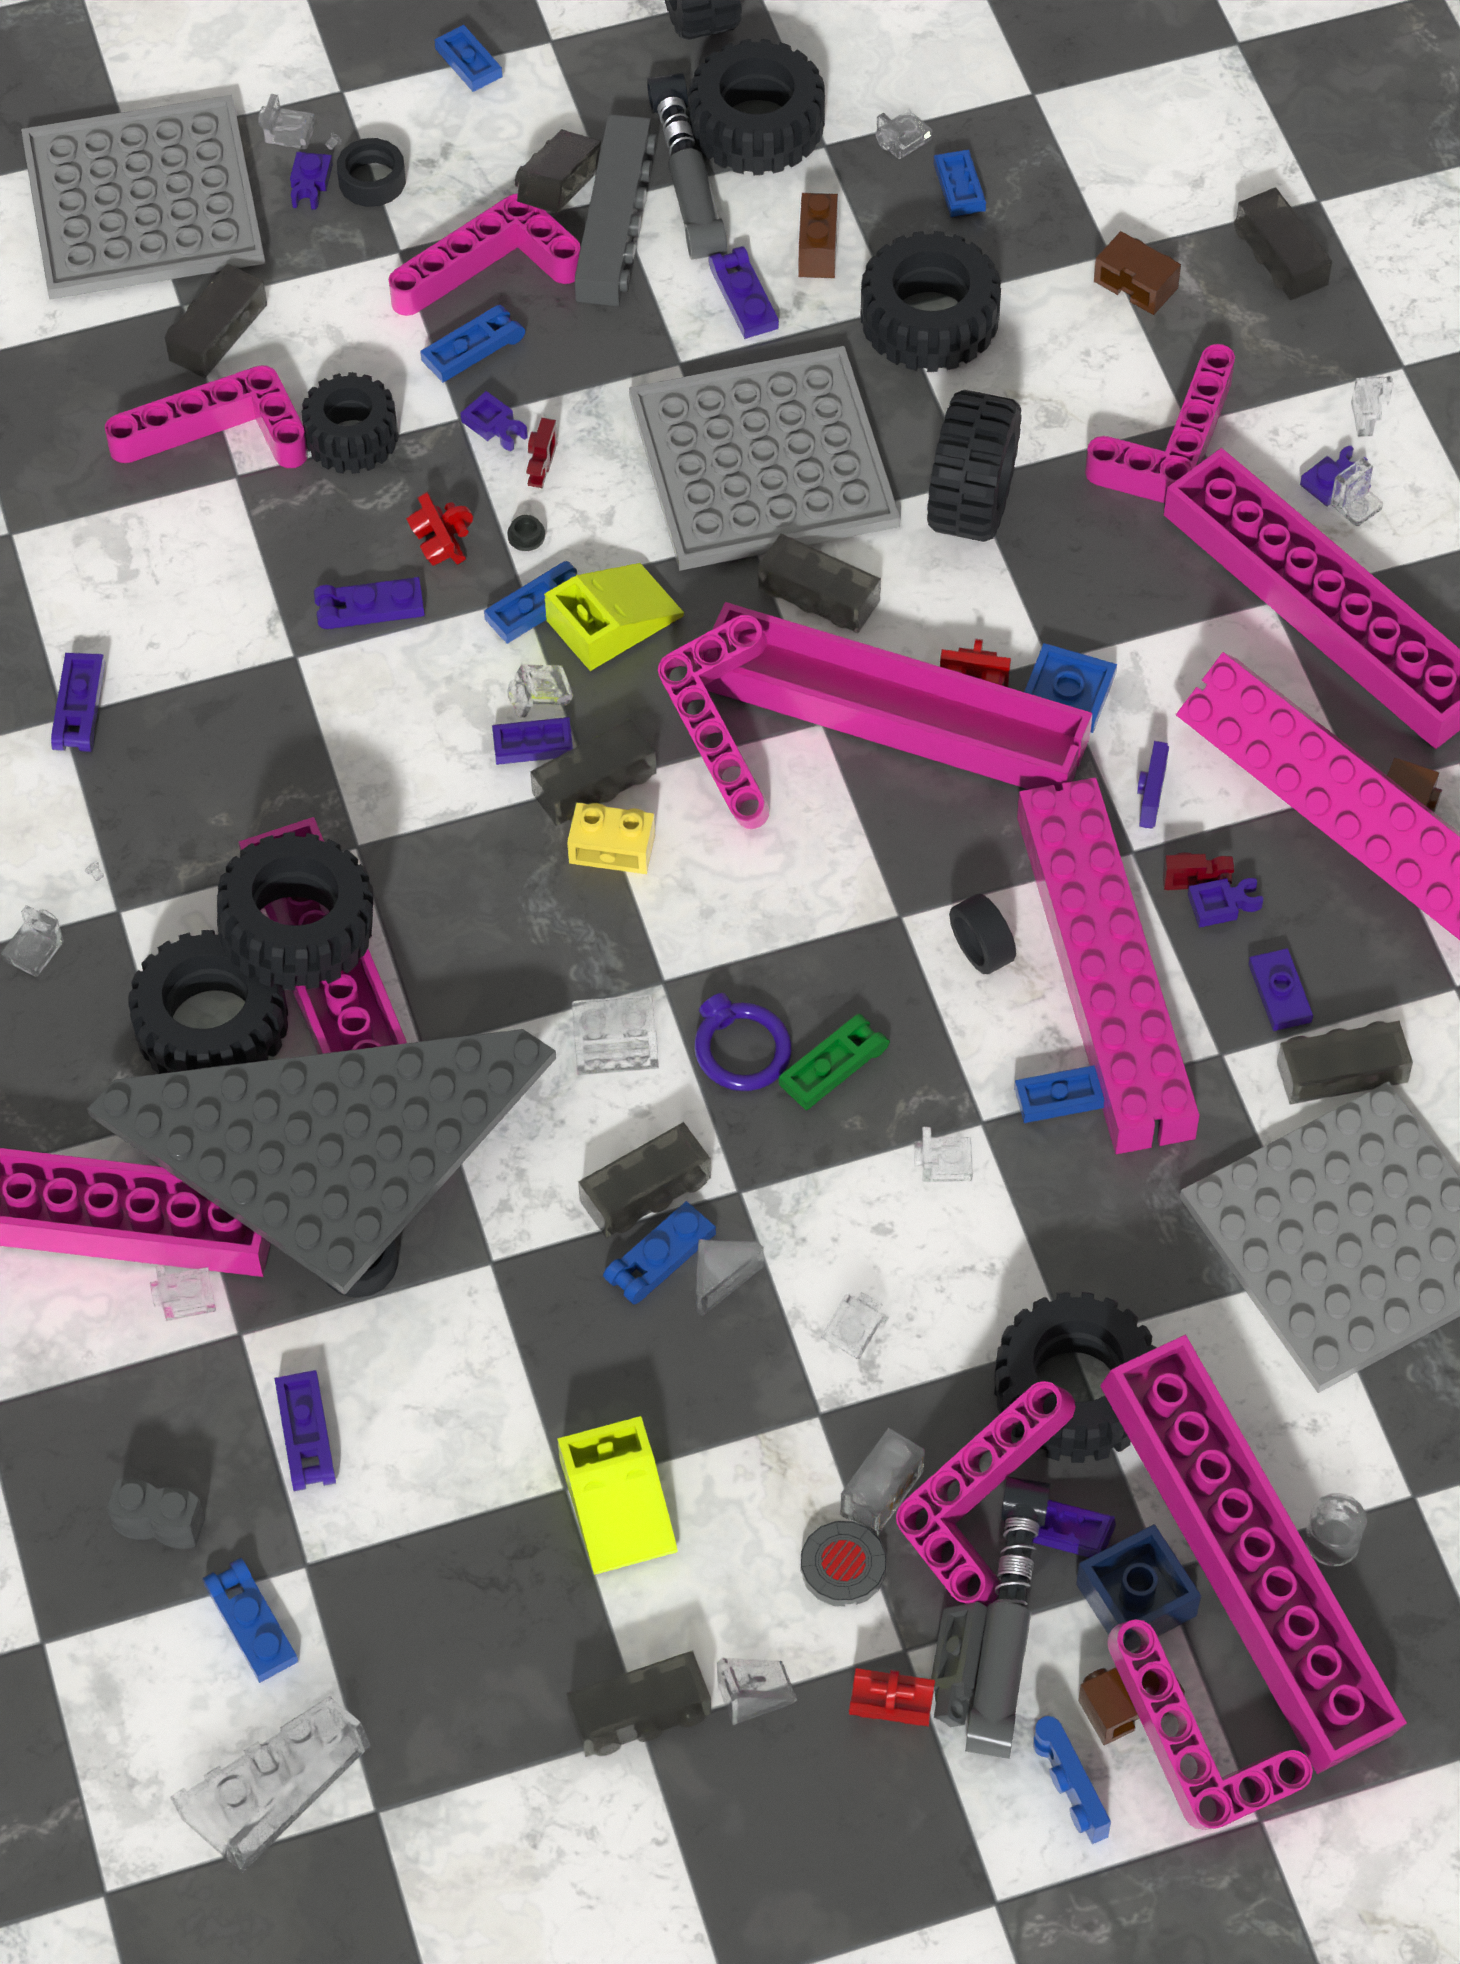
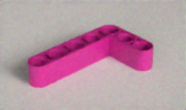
M521 193L512 194L396 268L388 278L392 308L399 315H414L517 247L554 281L562 284L575 282L580 254V243L531 197Z
M1223 344L1210 345L1202 352L1166 451L1113 437H1096L1088 444L1085 469L1087 479L1098 486L1165 503L1167 487L1204 460L1231 387L1235 362L1234 352Z
M263 365L255 366L116 414L107 420L104 427L110 456L119 463L134 462L255 419L276 462L280 466L296 468L304 464L308 457L304 426L277 372L273 368Z
M740 615L668 653L661 659L658 665V674L731 813L741 826L747 829H756L765 824L769 817L768 803L705 687L706 684L758 657L767 646V637L760 622L751 615ZM748 629L757 631L756 637L751 643L741 644L738 642V637L743 631ZM712 648L722 650V654L717 661L712 663L703 661L704 655L708 650ZM677 667L687 668V674L682 680H669L673 669ZM692 701H705V707L699 714L690 715L687 713V707ZM720 733L723 735V740L719 746L715 748L704 746L705 740L710 734ZM732 766L741 768V773L735 781L725 782L722 780L723 773L727 768ZM748 800L758 801L759 807L753 815L744 816L740 814V808L744 802Z
M1046 1381L1037 1382L1027 1389L903 1501L897 1510L896 1521L901 1532L952 1597L959 1602L969 1604L978 1601L987 1607L998 1597L995 1593V1588L999 1585V1581L994 1572L955 1524L1073 1417L1075 1412L1074 1398L1067 1390ZM1051 1394H1055L1057 1397L1056 1407L1049 1414H1045L1043 1411L1044 1401ZM1019 1423H1023L1024 1435L1020 1441L1013 1443L1011 1440L1012 1430ZM991 1452L992 1464L988 1470L981 1472L979 1468L980 1459L985 1453ZM958 1480L960 1484L959 1495L956 1499L949 1501L947 1495L948 1488L953 1482ZM926 1509L928 1513L927 1524L918 1530L916 1527V1517L922 1510ZM952 1542L954 1545L953 1557L950 1561L944 1563L941 1555L942 1550L946 1544ZM978 1575L981 1582L980 1589L975 1595L970 1597L967 1588L968 1583L972 1577Z
M1135 1619L1118 1624L1111 1630L1107 1641L1109 1652L1183 1816L1189 1825L1201 1830L1223 1827L1300 1791L1309 1784L1313 1772L1311 1762L1305 1754L1295 1750L1273 1753L1221 1778L1154 1629L1147 1622ZM1128 1629L1135 1631L1140 1637L1141 1645L1137 1653H1131L1124 1646L1123 1635ZM1146 1671L1153 1672L1159 1679L1160 1686L1155 1695H1150L1143 1688L1142 1677ZM1167 1712L1176 1717L1179 1725L1178 1731L1173 1737L1166 1735L1161 1727V1719ZM1186 1754L1195 1759L1198 1767L1197 1773L1192 1779L1185 1777L1180 1769L1181 1759ZM1284 1759L1290 1761L1295 1768V1777L1290 1784L1284 1782L1279 1774V1766ZM1244 1778L1250 1779L1256 1788V1795L1250 1803L1245 1801L1239 1792V1785ZM1205 1796L1210 1797L1215 1802L1217 1808L1216 1815L1211 1821L1204 1819L1199 1810L1200 1802Z

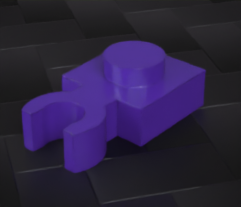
M296 152L290 176L291 188H293L291 190L293 208L298 207V202L301 199L309 198L311 209H317L319 205L318 191H327L333 167L332 155Z
M487 391L460 412L462 423L486 441H489L496 435L500 439L501 446L508 451L514 450V439L510 435H518L524 440L528 438L526 425L519 420H514L513 410Z
M1351 445L1341 450L1339 459L1336 462L1329 456H1326L1301 476L1300 485L1328 507L1353 487L1354 478L1365 472L1368 459L1363 457L1358 462L1349 461L1352 458L1354 448Z
M1227 878L1189 886L1188 898L1198 927L1237 920L1238 909L1246 912L1260 910L1263 905V897H1248L1246 893L1256 891L1257 880L1255 878H1247L1239 882L1237 887L1230 888Z

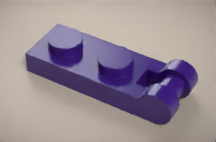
M745 247L734 248L732 253L723 256L720 253L708 256L711 272L744 339L779 329V319L749 261ZM737 268V272L728 274L727 269Z
M419 577L339 588L331 585H321L314 590L315 604L319 606L316 614L319 627L324 629L425 616ZM346 605V608L344 609H337L335 607Z
M65 653L51 734L52 750L65 751L66 747H79V751H93L94 730L105 669L103 654ZM68 725L80 726L79 732H67Z
M317 1370L274 1378L293 1491L307 1489L306 1485L323 1482V1486L336 1484ZM318 1456L320 1465L303 1468L302 1459Z

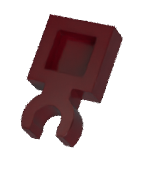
M541 417L537 432L532 431L530 434L528 453L533 455L528 462L526 473L530 474L528 486L543 488L546 472L550 470L558 444L556 420Z
M1182 852L1175 855H1166L1163 870L1164 890L1188 889L1189 886L1226 878L1230 885L1232 884V873H1234L1233 857L1219 856L1212 860H1206V854Z

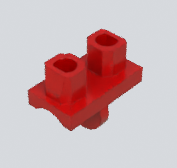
M428 492L418 497L422 508L406 519L418 539L433 531L435 532V536L420 544L426 559L432 566L450 557L457 565L465 561L466 557L454 534L457 533L459 537L468 535L469 531L467 528L473 521L470 509L466 506H456L455 503L450 502L445 505L446 512L443 513L439 506H435Z
M975 638L974 649L960 647L958 651L942 649L940 667L1005 687L1009 686L1011 658L998 657L997 652L983 651V639Z
M856 1668L849 1715L929 1726L935 1680L899 1675L900 1671L890 1670V1673Z

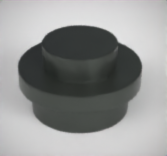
M532 515L518 516L508 528V541L517 550H535L545 540V528Z

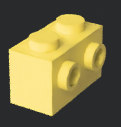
M576 803L567 841L569 864L647 874L655 839L654 813H647L636 808L628 810L611 808L599 803Z

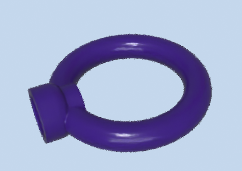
M718 993L701 1005L699 1013L704 1020L697 1030L694 1048L701 1069L711 1080L731 1090L753 1091L772 1084L783 1074L791 1058L792 1045L788 1030L779 1017L770 1010L756 1004L732 1003L726 993ZM735 1019L756 1021L766 1027L774 1038V1058L760 1072L750 1075L731 1073L722 1068L712 1055L711 1039L714 1032L728 1027Z

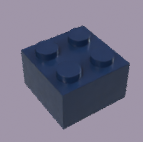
M1155 1524L1079 1563L1076 1585L1108 1635L1118 1624L1137 1619L1150 1624L1158 1637L1197 1616L1201 1594ZM1126 1630L1123 1635V1643L1128 1651H1132L1141 1645L1140 1637L1135 1631Z

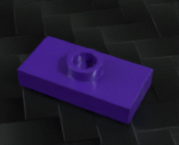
M569 717L492 725L496 765L574 757Z
M1154 741L1149 771L1140 772L1137 794L1144 795L1139 827L1153 829V826L1155 827L1169 752L1168 743Z
M1288 948L1249 957L1248 965L1272 1030L1277 1031L1312 1023L1313 1013Z
M1048 1500L1045 1525L1039 1528L1038 1536L1033 1539V1543L1090 1558L1107 1548L1116 1526L1114 1516Z

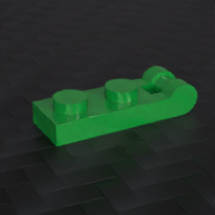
M857 1014L779 1076V1086L807 1111L870 1059L879 1057L888 1048L890 1040L881 1032L875 1033L870 1028V1021L862 1014ZM859 1039L862 1044L857 1046L852 1040Z

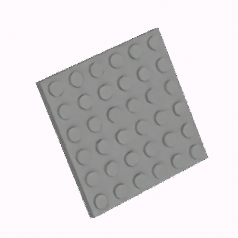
M232 95L21 129L49 299L265 264Z
M845 346L629 387V398L679 571L900 527V515Z
M1389 1082L1380 1085L1180 1191L1179 1198L1317 1393L1460 1317V1177Z

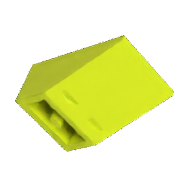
M641 563L576 575L544 594L547 622L589 671H592L684 616L682 609Z
M641 1416L557 1438L560 1463L594 1575L678 1552L654 1456Z

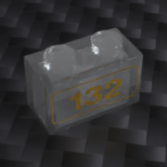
M888 1428L842 1491L840 1515L849 1521H854L868 1527L878 1536L923 1473L925 1449Z

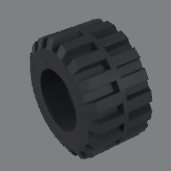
M348 372V376H341L340 373L332 375L333 379L329 381L324 378L318 382V388L312 387L308 391L309 398H304L302 403V421L307 449L311 451V457L316 462L321 461L322 467L328 470L334 467L337 473L343 474L345 470H351L352 474L360 473L359 469L363 468L369 471L375 468L376 462L384 463L387 460V454L394 452L396 448L395 442H398L395 403L390 390L385 389L384 384L379 380L372 382V376L366 374L358 377L357 373ZM350 420L362 421L351 426L338 425Z

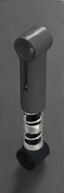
M681 72L647 78L651 111L653 114H659L660 121L663 124L666 144L669 148L671 158L669 159L668 166L685 226L686 243L690 259L706 258L717 253L721 255L727 254L724 223L717 213L703 156L698 150L693 149L695 140L691 125L688 123L689 118L685 115L686 108H688V94L684 75Z
M1007 1476L1001 1520L1005 1522L1003 1536L1006 1540V1547L1000 1552L1001 1558L998 1565L997 1577L1000 1579V1584L995 1588L998 1600L987 1606L981 1645L982 1651L965 1752L1010 1759L1019 1686L1031 1619V1611L1023 1607L1028 1605L1024 1601L1026 1588L1031 1586L1027 1582L1032 1579L1034 1562L1031 1560V1552L1036 1550L1032 1546L1033 1539L1038 1536L1039 1528L1045 1525L1051 1483Z

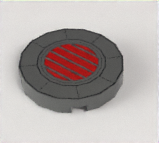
M834 1521L820 1526L807 1538L801 1550L800 1571L806 1588L818 1600L832 1606H845V1604L853 1603L857 1605L866 1602L879 1591L886 1577L887 1554L881 1539L868 1527L854 1521Z

